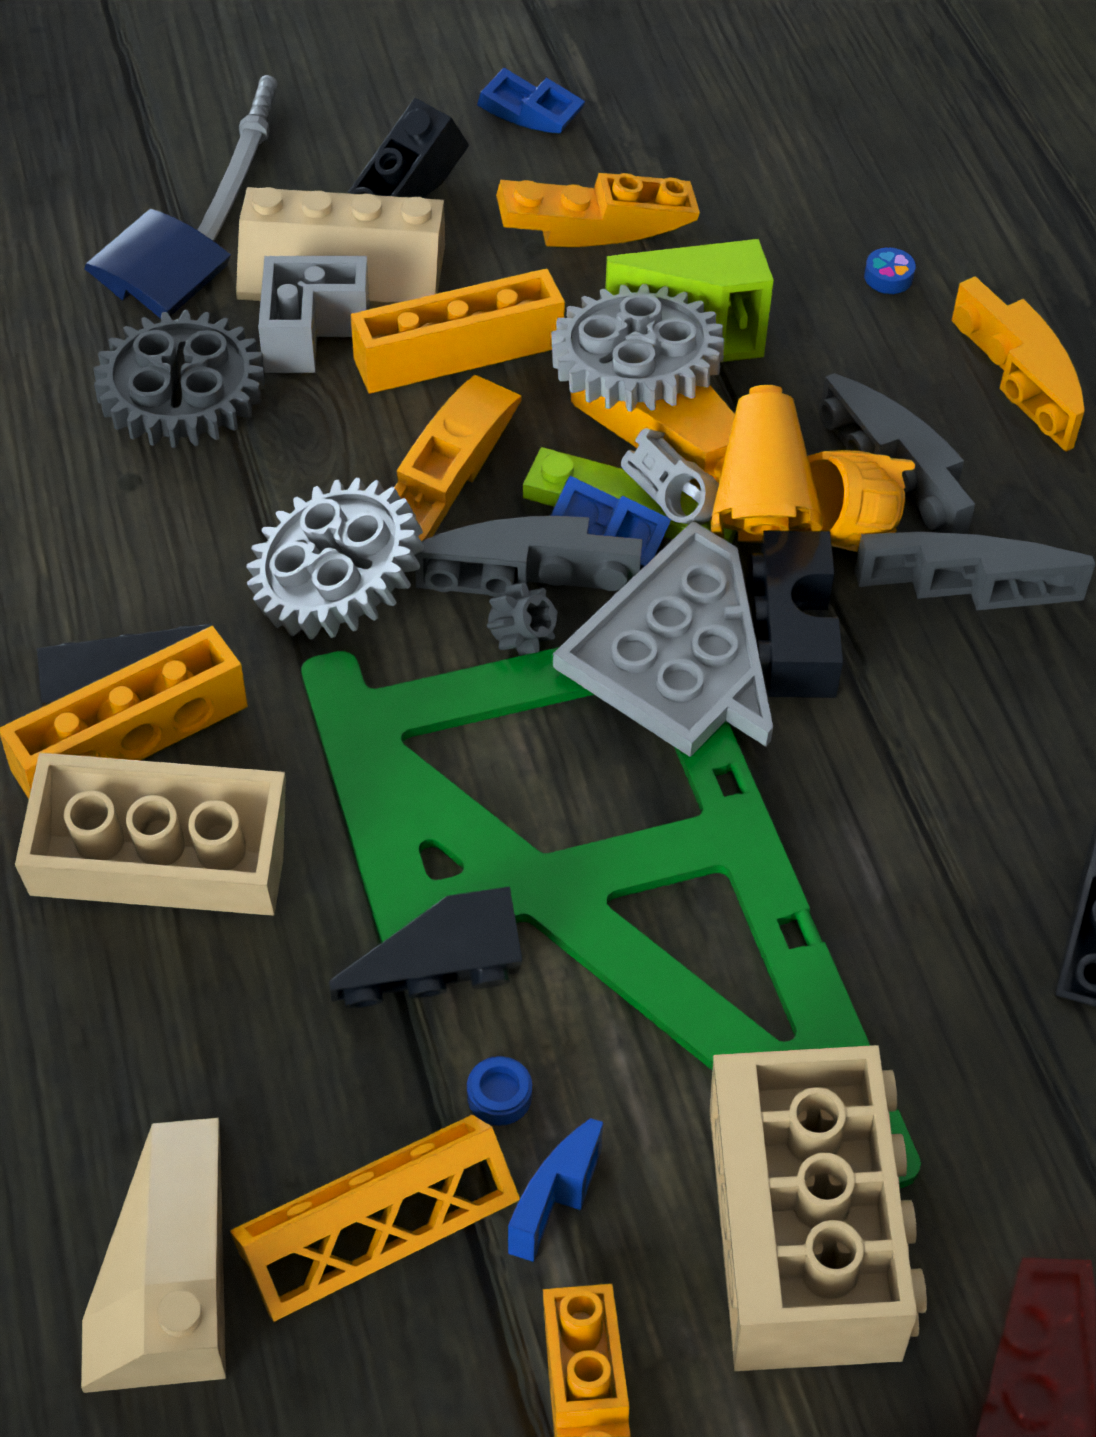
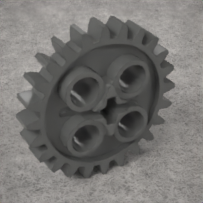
M188 310L182 312L179 320H172L167 312H162L161 322L156 324L143 317L141 318L143 329L138 331L129 326L123 327L125 340L111 337L108 340L110 351H100L98 353L100 365L95 366L93 369L96 380L94 386L97 401L101 403L103 416L105 418L112 417L116 430L128 426L130 438L133 440L145 432L148 433L149 443L153 446L159 442L162 436L169 437L172 448L177 447L181 437L188 436L194 446L199 445L200 434L207 433L215 440L220 439L218 427L223 425L228 429L237 430V416L251 418V404H261V389L266 387L263 356L261 352H257L256 340L254 338L245 339V331L242 326L230 330L228 318H223L215 324H211L209 312H204L198 320H191ZM184 348L185 364L181 367L182 400L181 405L176 408L175 391L179 388L178 355L179 350Z

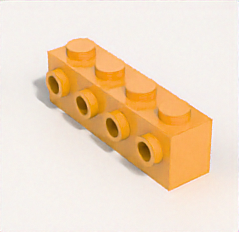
M546 268L352 313L351 328L354 361L368 393L371 394L552 350L551 333L557 330V318H564L565 301Z

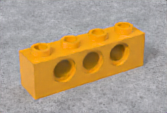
M212 625L0 727V737L10 770L29 799L39 753L140 761L247 708L242 665Z

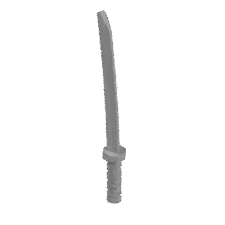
M264 75L260 78L250 113L240 121V138L230 164L198 228L199 232L215 241L235 202L258 145L268 139L269 124L266 120L268 119L278 86L277 80L272 76Z

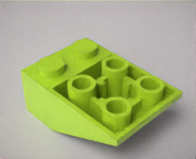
M759 239L607 256L605 290L609 291L612 295L619 294L621 285H626L630 292L633 293L638 292L642 284H647L649 293L655 294L662 287L666 286L668 287V296L672 298L682 292L688 293V304L700 300L703 301L704 312H715L716 324H722V338H724L722 362L764 357L774 280Z

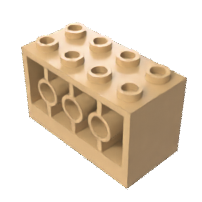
M879 1045L713 1055L710 1121L734 1371L903 1362L910 1337H918L919 1335L918 1313H926L927 1309L926 1285L922 1269H911L908 1244L916 1243V1218L912 1200H901L899 1177L906 1176V1149L903 1135L891 1134L889 1112H894L897 1109L896 1081L893 1070H882Z

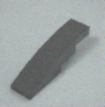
M898 532L861 534L854 571L859 587L913 582L918 599L971 594L976 610L1082 601L1085 598L1095 562L1091 555L1035 542L978 534Z

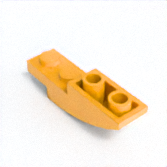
M598 173L594 188L573 184L567 186L544 184L529 180H500L496 194L503 227L542 230L545 244L550 247H587L640 240L672 231L697 221L700 214L691 182L671 177L663 179L634 176L628 173Z
M976 276L959 283L951 321L960 332L967 335L979 346L993 363L999 365L1004 370L999 389L1006 395L1008 400L1016 404L1038 425L1045 435L1050 436L1065 452L1073 449L1085 412L1083 395L1074 366L1056 334L1024 299L1007 306Z
M474 375L447 400L416 440L397 469L398 482L394 488L401 499L405 498L416 515V520L423 530V533L418 536L421 541L433 537L466 481H474L521 403L522 395Z
M600 1284L543 1289L554 1436L631 1437L629 1401L613 1285Z

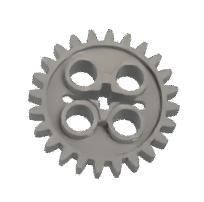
M642 284L638 292L633 293L630 292L626 285H621L617 295H612L609 291L600 289V300L596 301L590 297L583 296L581 297L582 308L568 306L567 318H557V330L551 333L553 368L558 369L559 381H569V391L571 393L585 390L586 402H592L600 396L605 397V408L608 409L613 407L618 401H625L627 411H633L637 402H645L649 410L652 411L656 408V400L663 399L671 406L677 405V394L679 393L686 397L694 398L696 386L708 388L710 386V375H719L720 362L723 361L724 354L722 324H716V313L704 312V302L701 300L688 304V293L682 292L673 298L669 297L668 287L666 286L662 287L656 294L649 293L647 284Z
M355 478L348 490H345L341 482L335 480L330 493L323 494L321 489L316 486L313 487L312 500L305 502L299 497L293 499L296 510L289 514L278 510L275 514L280 524L277 527L262 528L261 531L268 541L267 543H259L252 546L251 549L258 559L247 564V569L253 576L247 582L248 587L255 595L253 600L276 628L283 625L291 636H294L303 629L309 639H314L321 627H324L328 635L333 638L336 636L341 623L346 622L352 631H356L358 629L359 616L366 614L374 621L378 619L376 606L381 602L394 606L397 603L391 593L394 588H410L411 584L404 572L420 569V564L414 555L424 551V545L418 537L423 533V530L405 498L401 499L395 488L391 487L385 491L378 480H375L366 488L360 478Z

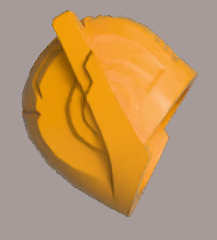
M851 450L823 451L808 455L823 517V528L821 531H830L832 546L858 552L861 534L895 533L897 531L896 527L901 521L905 503V491L903 490L905 484L902 472L915 468V463L912 460L890 458L887 455ZM811 526L799 529L800 531H812Z

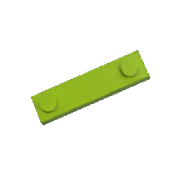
M543 447L540 448L523 483L524 499L554 507L568 477L572 476L618 499L621 496H625L666 516L662 507L622 468ZM682 491L680 499L681 508L684 514L688 516L697 508L699 503ZM671 520L664 537L674 539L688 524ZM711 520L701 526L711 531ZM724 528L723 539L732 544L737 531Z

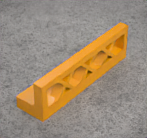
M470 1115L230 1230L239 1255L251 1270L269 1317L275 1322L519 1201L520 1197L493 1127L476 1116ZM486 1159L497 1190L473 1202L454 1195L464 1169ZM445 1179L441 1190L431 1186ZM417 1192L437 1198L426 1225L414 1231L393 1225L404 1198ZM450 1204L461 1207L446 1214ZM384 1209L381 1219L369 1216ZM355 1222L376 1229L365 1255L353 1261L331 1255L341 1229ZM389 1234L400 1237L385 1244ZM322 1239L318 1250L308 1247V1245ZM291 1253L313 1259L314 1261L304 1285L279 1297L267 1265ZM326 1265L337 1268L322 1275Z

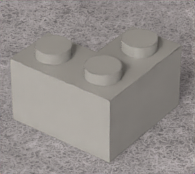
M264 256L258 325L264 373H315L317 337H352L351 314L369 310L370 307L367 256Z

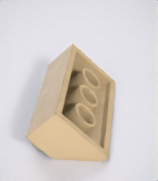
M247 187L239 219L237 299L261 301L264 256H367L369 308H378L438 294L445 250L444 200L425 199L422 197L409 198L377 196L373 194L283 190L270 187Z
M39 753L15 866L30 896L274 916L284 851L285 772Z

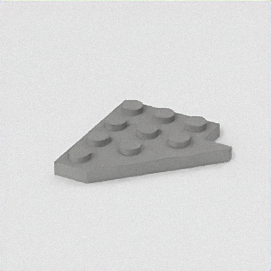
M694 521L682 530L553 653V668L689 757L725 721L764 746L771 742L773 723L738 548Z

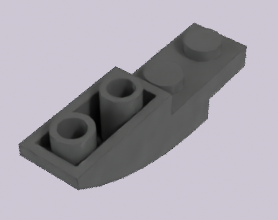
M836 373L825 376L822 400L819 402V415L824 426L828 430L834 431L846 447V450L912 460L915 463V468L902 472L905 484L903 490L920 511L925 525L938 533L968 534L975 503L959 484L964 463L959 454L927 423L884 394Z
M528 516L472 524L443 532L421 541L424 545V551L415 554L420 564V569L415 570L416 588L433 589L439 592L453 591L484 594L493 597L506 596V586L524 582L527 587L528 582H536L554 586L567 585L617 591L640 571L643 539L588 534L589 517Z

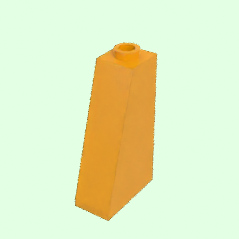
M696 386L694 398L686 397L680 393L677 394V405L671 406L663 399L656 400V408L652 411L649 410L645 402H637L633 411H627L625 401H618L613 407L608 409L605 408V397L600 396L592 402H586L585 390L571 393V402L575 407L636 448H638L639 444L635 439L643 429L648 428L665 433L663 439L686 461L696 463L704 472L713 476L719 484L735 414L711 386L708 388ZM695 478L689 481L700 489V484Z

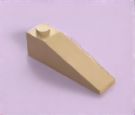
M219 1118L153 1123L150 1128L82 1320L81 1388L83 1393L226 1379Z

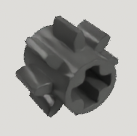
M525 582L506 586V596L491 598L489 601L492 609L489 613L488 624H486L487 628L500 641V650L517 648L519 655L537 653L540 648L539 642L554 640L553 630L556 625L558 611L553 603L545 597L546 590L544 588L529 591Z

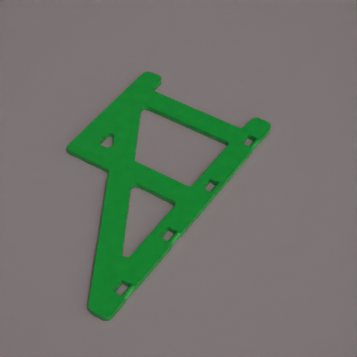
M559 647L376 689L370 688L365 684L358 661L350 652L336 651L311 657L303 663L301 667L303 685L381 943L446 896L510 886L516 923L527 922L537 928L710 1070L713 1069V1055L870 1046L827 945L819 935L810 914L809 904L730 724L727 721L691 757L674 747L701 810L699 816L551 853H543L409 749L403 742L410 737L594 695L553 668V653ZM732 771L742 794L738 793L724 797L715 776ZM428 847L437 848L458 864L463 871L453 877L441 880L431 879L425 872L420 853ZM714 873L727 876L795 1037L785 1042L773 1037L611 909L607 903L615 898ZM797 920L807 946L789 949L780 925ZM899 1110L889 1112L891 1134H902L904 1138L907 1170L906 1176L899 1177V1187L904 1188L913 1184L916 1180L921 1162Z

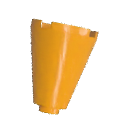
M754 386L749 389L748 395L742 396L738 400L712 510L711 532L724 538V528L738 531V541L762 543L763 531H800V528L810 526L812 531H821L823 528V517L794 399L787 394H783L782 388L779 386Z

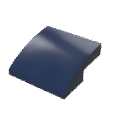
M149 209L86 263L84 269L122 301L131 294L161 319L162 312H167L172 316L228 265L231 254L190 225L165 213Z

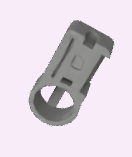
M648 428L643 429L635 439L639 444L636 451L628 450L621 460L623 470L662 507L666 516L674 522L688 525L692 521L699 525L708 523L711 520L719 485L715 478L704 472L696 463L686 461L663 439L665 433ZM695 478L700 484V489L689 481ZM682 491L699 503L697 508L688 516L684 514L681 508L680 499Z

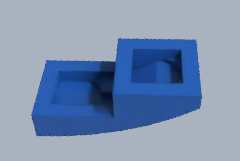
M503 68L480 92L477 106L497 117L522 127L543 132L561 133L581 111L585 101L547 77L538 87H535L508 69Z
M572 476L568 477L550 515L589 517L588 534L643 539L640 568L646 566L654 558L671 522L670 518L625 496H621L618 499Z
M592 1118L587 1120L570 1133L541 1164L528 1183L509 1222L508 1254L534 1262L555 1202L581 1210L601 1154L602 1121Z

